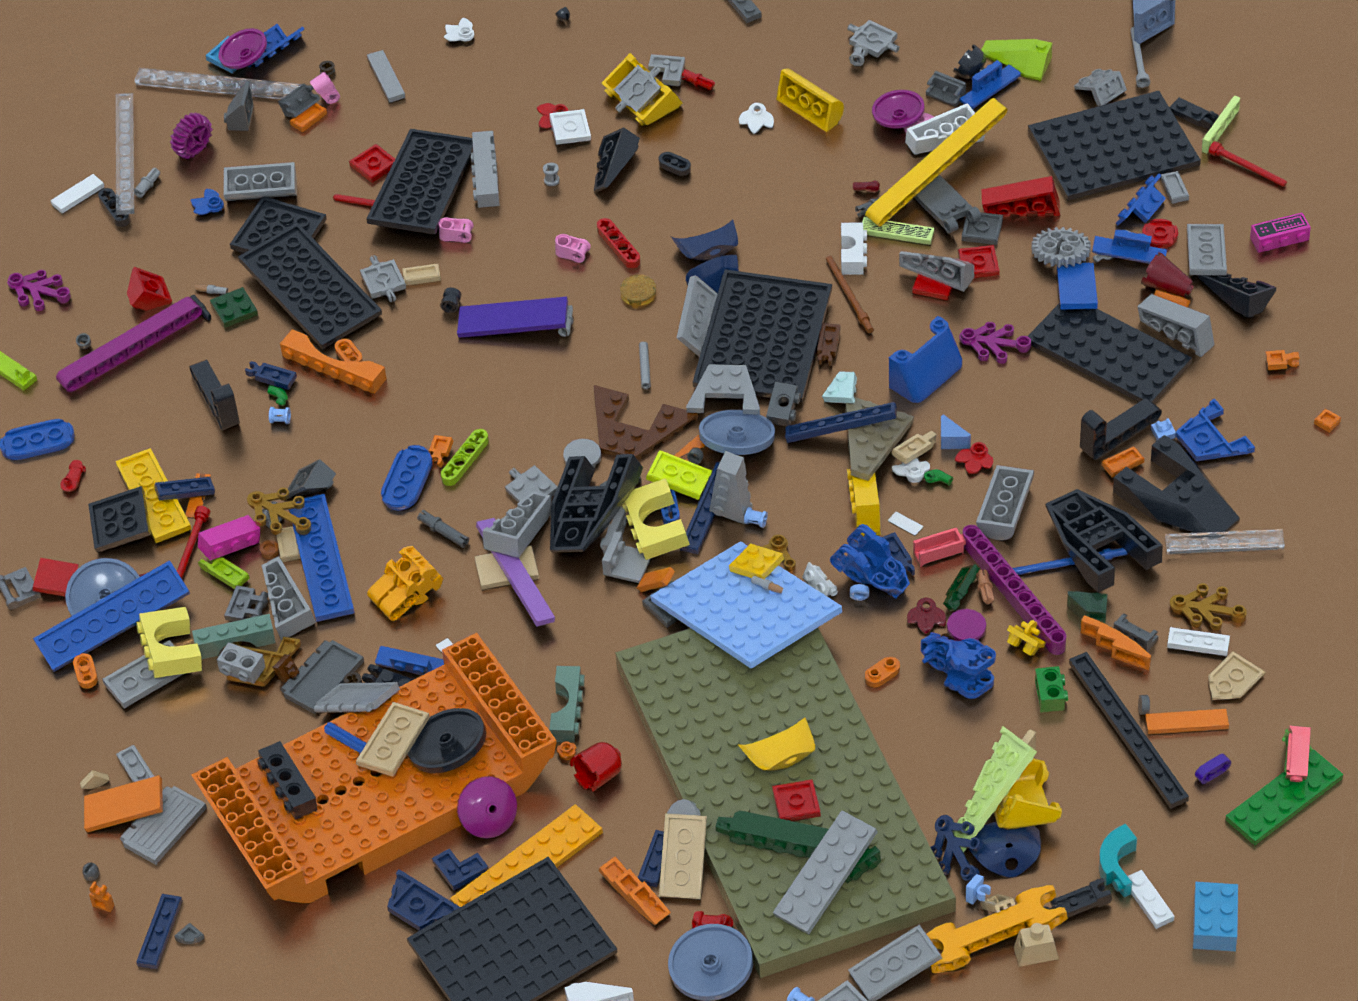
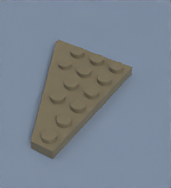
M854 397V403H845L846 413L878 406V404L871 401H865ZM897 411L896 419L848 429L851 475L869 481L913 424L914 416Z

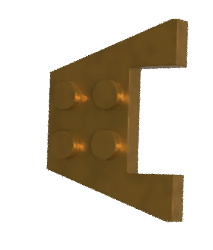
M283 636L277 652L241 646L242 641L233 642L232 644L263 654L265 668L254 684L243 682L230 675L226 676L227 680L265 687L276 674L272 667L284 654L292 656L301 646L300 639Z

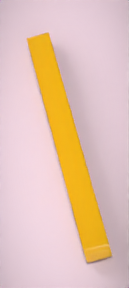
M992 98L867 209L865 216L877 226H882L1006 115L1008 109L995 98Z

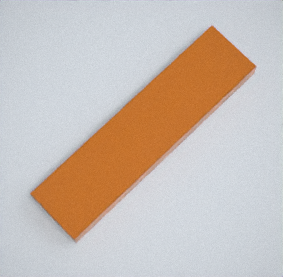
M1226 709L1145 714L1147 734L1229 729Z

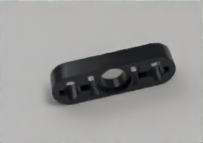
M110 188L100 190L98 193L99 201L115 225L119 227L127 226L130 223L129 212L115 192ZM112 206H119L117 209H110Z

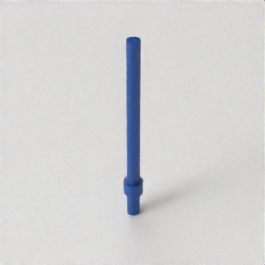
M1108 548L1098 552L1107 561L1112 560L1113 557L1127 555L1124 548L1114 550ZM1070 557L1012 569L1017 575L1075 565Z

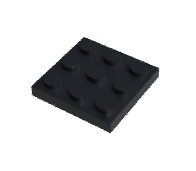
M142 486L88 504L94 549L97 553L151 535L145 492Z

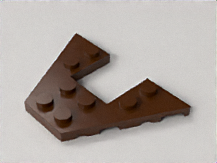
M597 385L593 386L599 447L601 453L616 457L619 454H633L639 460L644 454L652 451L655 445L660 442L664 443L673 437L674 433L683 430V426L694 419H698V413H687V410L663 404L649 430L617 422L629 400V394Z

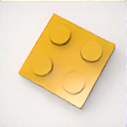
M750 543L729 565L730 572L749 578L757 576L765 579L784 560L783 553Z

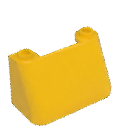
M629 53L601 84L606 88L604 92L610 97L614 96L621 102L619 94L614 90L637 65L643 70L649 71ZM656 77L654 78L661 87V91L640 113L626 106L637 116L635 120L642 126L644 124L648 126L678 109L683 104L678 96Z
M1033 758L1021 773L1020 778L1016 780L1008 794L997 806L994 815L999 828L1009 830L1054 823L1060 819L1062 809L1059 803L1052 802L1048 805L1042 788L1043 783L1047 781L1049 776L1045 761Z

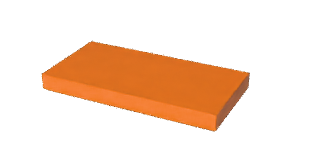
M160 775L84 796V829L86 832L163 812L162 778Z

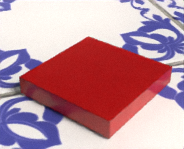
M375 144L351 159L349 165L373 183L390 171L395 158Z
M994 245L958 249L959 259L974 265V278L1000 275Z
M918 274L912 288V293L948 300L953 287Z
M40 558L33 591L66 597L68 582L78 569L79 564Z
M813 779L772 786L779 819L797 821L821 816Z

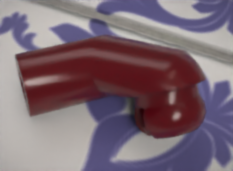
M876 180L853 183L854 191L876 193L880 187V183Z

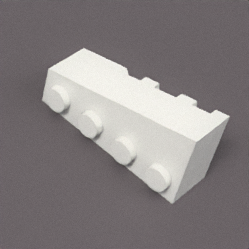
M967 103L907 128L905 142L914 154L933 151L973 116L975 112ZM985 134L977 142L984 141Z

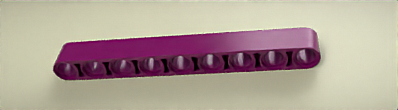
M185 297L61 369L56 375V380L68 392H73L200 317L202 308L192 298Z
M975 525L965 526L963 528V537L966 541V545H964L966 551L982 570H987L989 579L1026 623H1029L1031 620L1037 622L1036 629L1040 630L1037 637L1046 642L1045 647L1054 655L1063 654L1066 650L1065 631L983 532Z

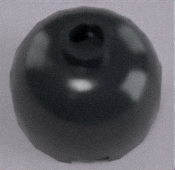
M975 44L972 45L973 50L970 51L968 49L959 60V68L955 67L953 69V72L963 79H972L976 73L985 69L986 56Z

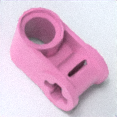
M325 72L310 81L315 91L328 104L336 103L339 100L340 94Z
M448 217L440 219L438 225L439 238L441 240L463 243L471 240V230L474 226L471 220Z
M560 234L555 238V253L560 258L581 263L585 260L586 252L591 248L590 243L585 239H579L567 234Z

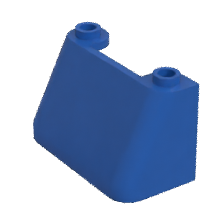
M937 316L930 323V330L935 336L915 353L912 354L906 350H898L889 357V388L913 403L924 401L962 367V357L949 324L940 316Z

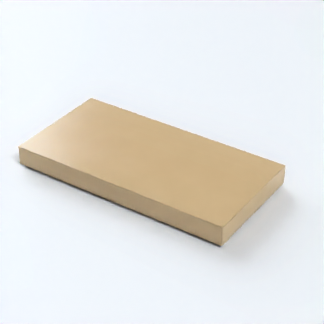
M392 702L357 758L356 764L393 777L429 720V713Z
M665 813L659 897L701 900L707 816Z

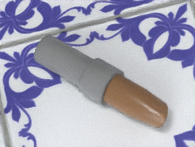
M194 285L197 291L207 292L208 294L224 295L228 293V288Z
M753 576L751 579L753 584L761 586L768 591L771 590L780 594L783 591V587L770 580Z

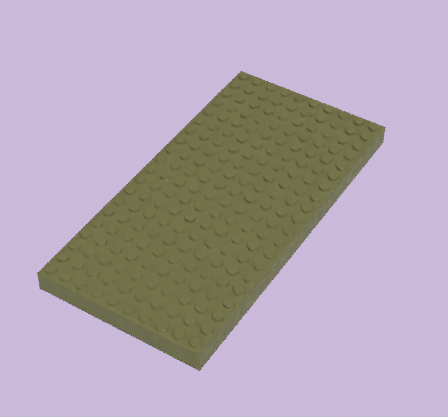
M691 628L615 652L617 669L677 799L694 802L700 810L701 816H707L704 858L738 931L747 939L751 947L753 964L760 978L956 911V896L819 628L814 629L752 669ZM806 718L814 739L815 750L800 762L788 768L767 771L758 768L738 744L746 745L766 739ZM813 779L821 816L794 822L829 829L840 812L844 811L877 829L878 832L868 847L876 846L880 850L881 863L875 869L863 873L859 879L852 880L849 883L844 882L808 935L774 916L773 911L809 858L797 857L788 853H778L764 848L758 849L745 844H736L730 841V836L716 832L715 826L718 817L733 818L734 813L739 810L779 818L772 786Z

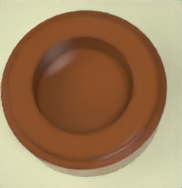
M273 540L264 541L260 545L261 556L265 559L277 557L279 554L278 543Z

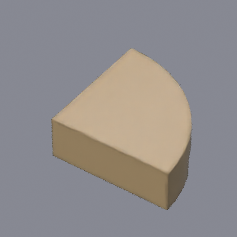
M92 770L80 782V785L83 789L97 788L107 783L109 777L106 774Z

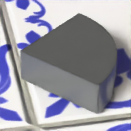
M191 923L174 935L175 940L183 944H194L205 938L204 934Z

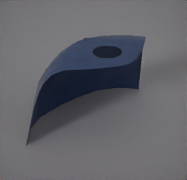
M731 220L717 230L688 238L671 237L686 257L698 261H707L723 256L738 246V236L734 220Z
M737 255L716 257L694 267L686 274L687 285L690 277L696 275L718 294L724 270L739 271Z
M997 822L984 825L975 836L983 842L982 849L974 851L968 848L974 857L990 871L1005 877L1014 878L1024 872L1038 858L1041 850L1040 833L1035 826L1007 830L999 828ZM1007 843H1012V847L1006 848ZM1007 859H1017V868L1008 870L1005 867Z

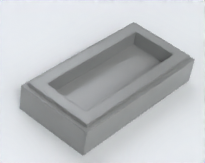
M1178 171L1161 174V182L1171 203L1189 200V194Z

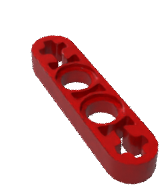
M603 218L598 220V234L626 267L637 268L641 262L638 251L610 219ZM611 236H618V237H619L618 239H615V240L610 239ZM620 247L628 248L624 251L619 250Z

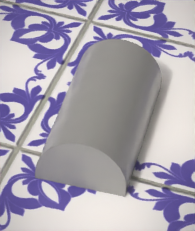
M295 162L224 168L225 201L297 196Z
M996 466L976 521L977 527L985 536L995 540H1007L1013 536L1034 478V470Z

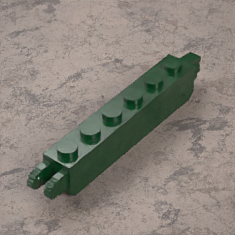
M741 810L735 812L733 818L718 817L715 826L716 832L730 836V841L736 844H745L758 849L764 848L778 853H788L797 857L807 858L811 857L829 830L828 828Z

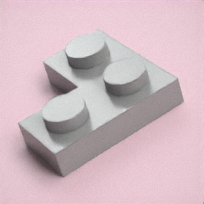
M651 54L648 71H651L657 65L661 69L660 72H664L662 79L664 85L680 86L685 66V57Z

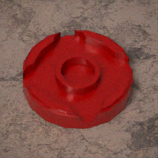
M1153 219L1150 223H1146L1142 229L1143 234L1152 236L1151 247L1165 249L1173 246L1178 239L1179 232L1177 226H1174L1171 221L1166 219Z

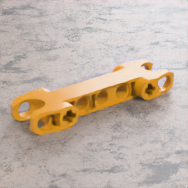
M1046 885L1026 890L1016 896V905L957 929L952 922L932 929L926 935L936 949L943 951L941 953L942 959L930 966L932 973L953 971L961 968L970 962V953L1015 936L1021 929L1030 928L1034 923L1047 924L1050 926V930L1062 924L1068 919L1065 908L1058 907L1051 910L1043 908L1044 904L1056 897L1054 886Z

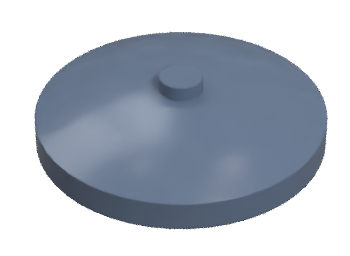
M725 410L713 413L701 421L699 425V438L704 445L717 452L725 453L727 451L735 455H746L768 448L774 441L775 428L769 419L760 414H743V410Z
M101 558L85 563L74 572L66 588V604L70 615L77 614L138 579L139 575L130 565L117 559Z
M706 924L687 931L675 942L668 958L669 973L676 988L684 995L702 1001L719 1000L732 995L746 983L753 968V955L747 939L736 929L722 924Z

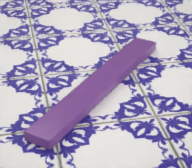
M495 518L476 522V528L482 537L483 530L486 527H492ZM491 551L535 625L540 626L555 622V616L520 559Z

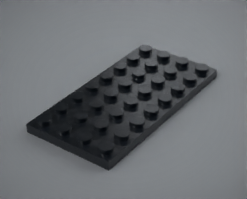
M410 129L366 218L367 224L436 234L440 219L444 217L471 159L473 139L470 137Z
M298 222L238 256L239 262L322 350L382 315V309Z
M1059 303L1028 335L1031 339V346L1138 402L1148 398L1155 403L1192 363V357L1099 309H1060Z

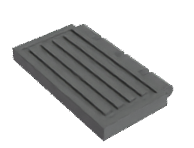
M324 640L316 649L317 653L313 652L304 662V666H300L298 675L295 678L289 679L280 688L286 699L315 715L317 714L314 711L315 703L338 684L344 683V676L350 672H355L364 662L363 656L333 640L331 642Z

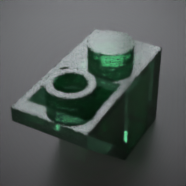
M1068 591L1067 607L1081 620L1085 615L1106 623L1108 594Z

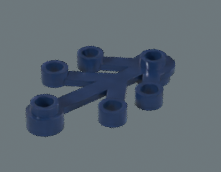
M942 815L936 820L935 831L937 832V837L931 849L933 853L937 850L935 857L939 859L943 853L942 846L946 837L948 843L943 860L939 862L941 869L945 866L943 870L944 875H947L951 870L950 863L954 853L962 868V879L970 882L976 874L979 875V870L969 864L961 847L980 851L983 847V842L977 837L971 839L955 837L953 831L971 835L975 827L968 821L956 823L948 815Z

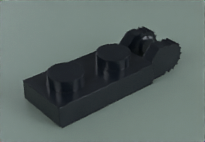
M1180 97L1169 107L1174 115L1207 129H1210L1219 117L1213 111H1207Z
M370 664L367 669L371 674L364 673L361 678L365 683L397 682L399 687L414 680L382 669L374 664Z

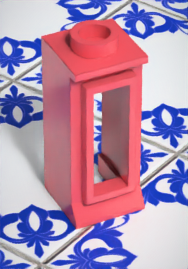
M956 527L914 540L913 554L920 567H922L926 563L958 553L964 554L966 541L963 534H960Z
M1289 726L1287 773L1285 778H1290L1291 782H1302L1307 779L1311 727Z

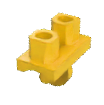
M1031 620L1029 623L1023 621L1021 627L1009 625L1007 629L1010 632L1007 642L1015 647H1019L1022 640L1026 641L1022 651L1028 655H1035L1037 650L1044 648L1046 644L1045 641L1035 636L1039 635L1040 630L1036 629L1037 622Z

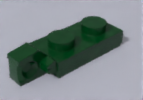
M976 564L961 568L945 595L947 597L943 605L950 612L958 608L960 599L967 594L968 587L976 579V574L980 569Z

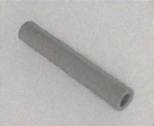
M640 342L641 387L648 389L651 386L648 343Z

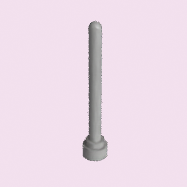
M1132 27L1130 32L1138 70L1136 84L1140 88L1148 87L1150 85V77L1145 72L1140 44L1134 41V27Z

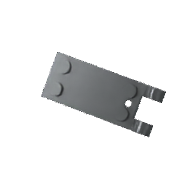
M940 175L914 197L949 234L958 230L957 219L966 216L971 223L981 220L979 209L976 206L972 207Z

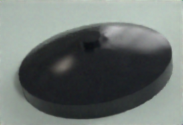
M465 708L448 709L434 714L425 724L409 750L408 756L417 769L426 773H443L456 769L471 760L482 748L486 739L485 724L476 712Z

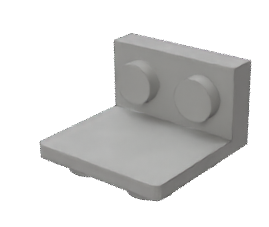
M1096 69L1091 72L1090 76L1081 78L1079 83L1074 85L1075 89L1091 90L1097 106L1105 105L1127 90L1120 71H1112V69Z
M615 531L602 559L603 575L639 583L644 576L650 559L645 560L644 554H639L637 548L625 546L622 533Z

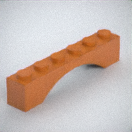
M293 329L280 343L282 356L286 359H291L303 366H308L318 372L330 375L332 378L342 380L349 385L357 386L364 391L375 394L387 379L384 366L372 361L346 362L330 358L318 351L312 345L307 335Z

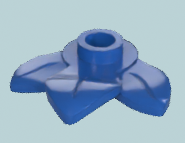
M205 189L204 197L191 199L192 206L195 208L193 212L198 215L218 212L224 207V202L219 197L218 192L212 189Z

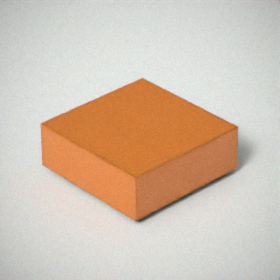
M1326 408L1314 419L1315 425L1329 433L1341 422L1340 416Z

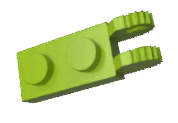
M223 557L209 560L212 564L203 559L198 562L201 569L233 589L236 586H242L250 579L247 572Z

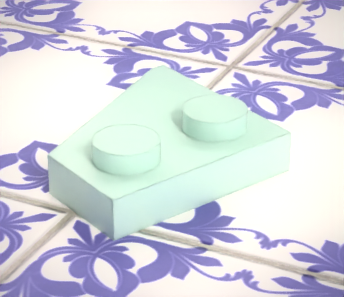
M839 372L822 395L824 402L854 403L855 385L857 383L855 373Z

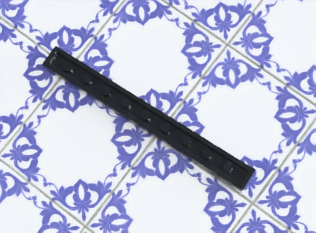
M1084 652L1070 658L1069 665L1170 809L1188 802L1189 796L1089 654Z

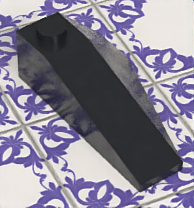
M624 127L603 136L598 151V156L601 158L597 162L599 172L595 176V192L606 189L638 150L640 138Z
M1228 273L1227 275H1198V278L1231 308L1245 317H1253L1256 314L1262 313L1277 287L1262 281L1252 283L1248 282V278L1245 277L1232 278V275Z

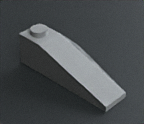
M904 251L899 253L900 267L963 292L974 279V265L957 258Z

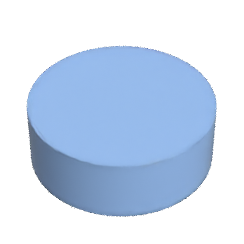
M863 584L851 586L850 597L857 601L867 599L869 597V587Z

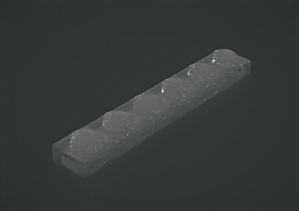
M1282 529L1165 534L1166 554L1284 549L1285 546Z

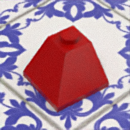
M137 267L132 269L127 290V296L132 307L147 311L172 302L162 276Z

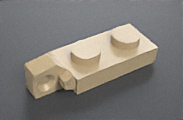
M933 431L923 436L916 434L893 448L892 455L904 464H907L930 450L934 443H936L937 434Z

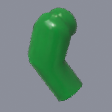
M272 385L269 386L267 393L278 397L276 404L285 406L286 401H288L286 391Z
M939 469L930 470L924 474V479L928 483L941 481L950 485L953 481L952 476Z

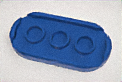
M52 419L7 431L3 439H0V449L2 454L8 459H26L67 448L73 442L75 433L73 426L69 422H64L62 419Z
M411 445L397 453L381 489L383 503L392 510H405L413 506L418 500L433 464L432 457L425 447Z

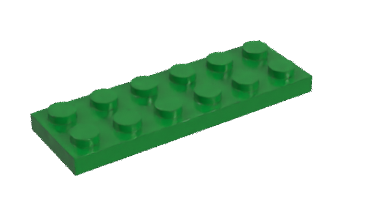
M1313 749L1309 752L1308 776L1306 780L1291 782L1290 778H1285L1286 773L1283 772L1228 813L1225 820L1255 846L1341 781L1343 773Z

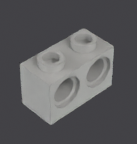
M229 642L217 658L219 672L252 684L256 682L265 668L263 654Z

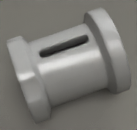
M857 43L849 60L854 66H862L864 57L868 54L869 49L866 45Z
M547 163L543 166L545 174L544 183L547 186L559 184L560 177L557 175L559 167L555 163Z

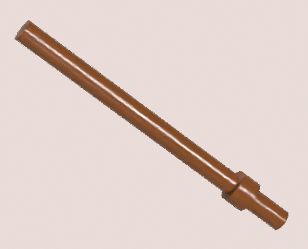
M826 257L828 265L858 315L859 323L864 326L867 333H872L874 328L870 323L868 314L861 308L833 257Z

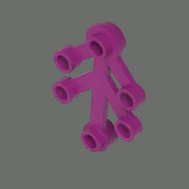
M38 270L26 276H22L20 273H13L8 277V286L11 289H16L20 306H27L29 304L28 295L24 294L23 288L30 290L36 311H42L45 308L44 301L40 298L39 293L55 297L60 303H67L71 298L70 290L67 287H60L57 290L45 287L51 284L54 286L62 285V276L59 274L47 278L45 270ZM35 279L38 280L37 282H34V283H31V282H30V281L35 280Z
M987 322L976 330L965 328L959 335L960 342L965 345H971L978 353V359L981 361L989 359V351L979 343H985L996 355V361L1000 364L1007 362L1008 355L997 345L1014 347L1022 353L1027 352L1031 348V339L1028 336H1019L1017 340L1000 338L1004 335L1010 337L1014 334V326L1011 324H1006L1003 328L996 331V324L994 322Z

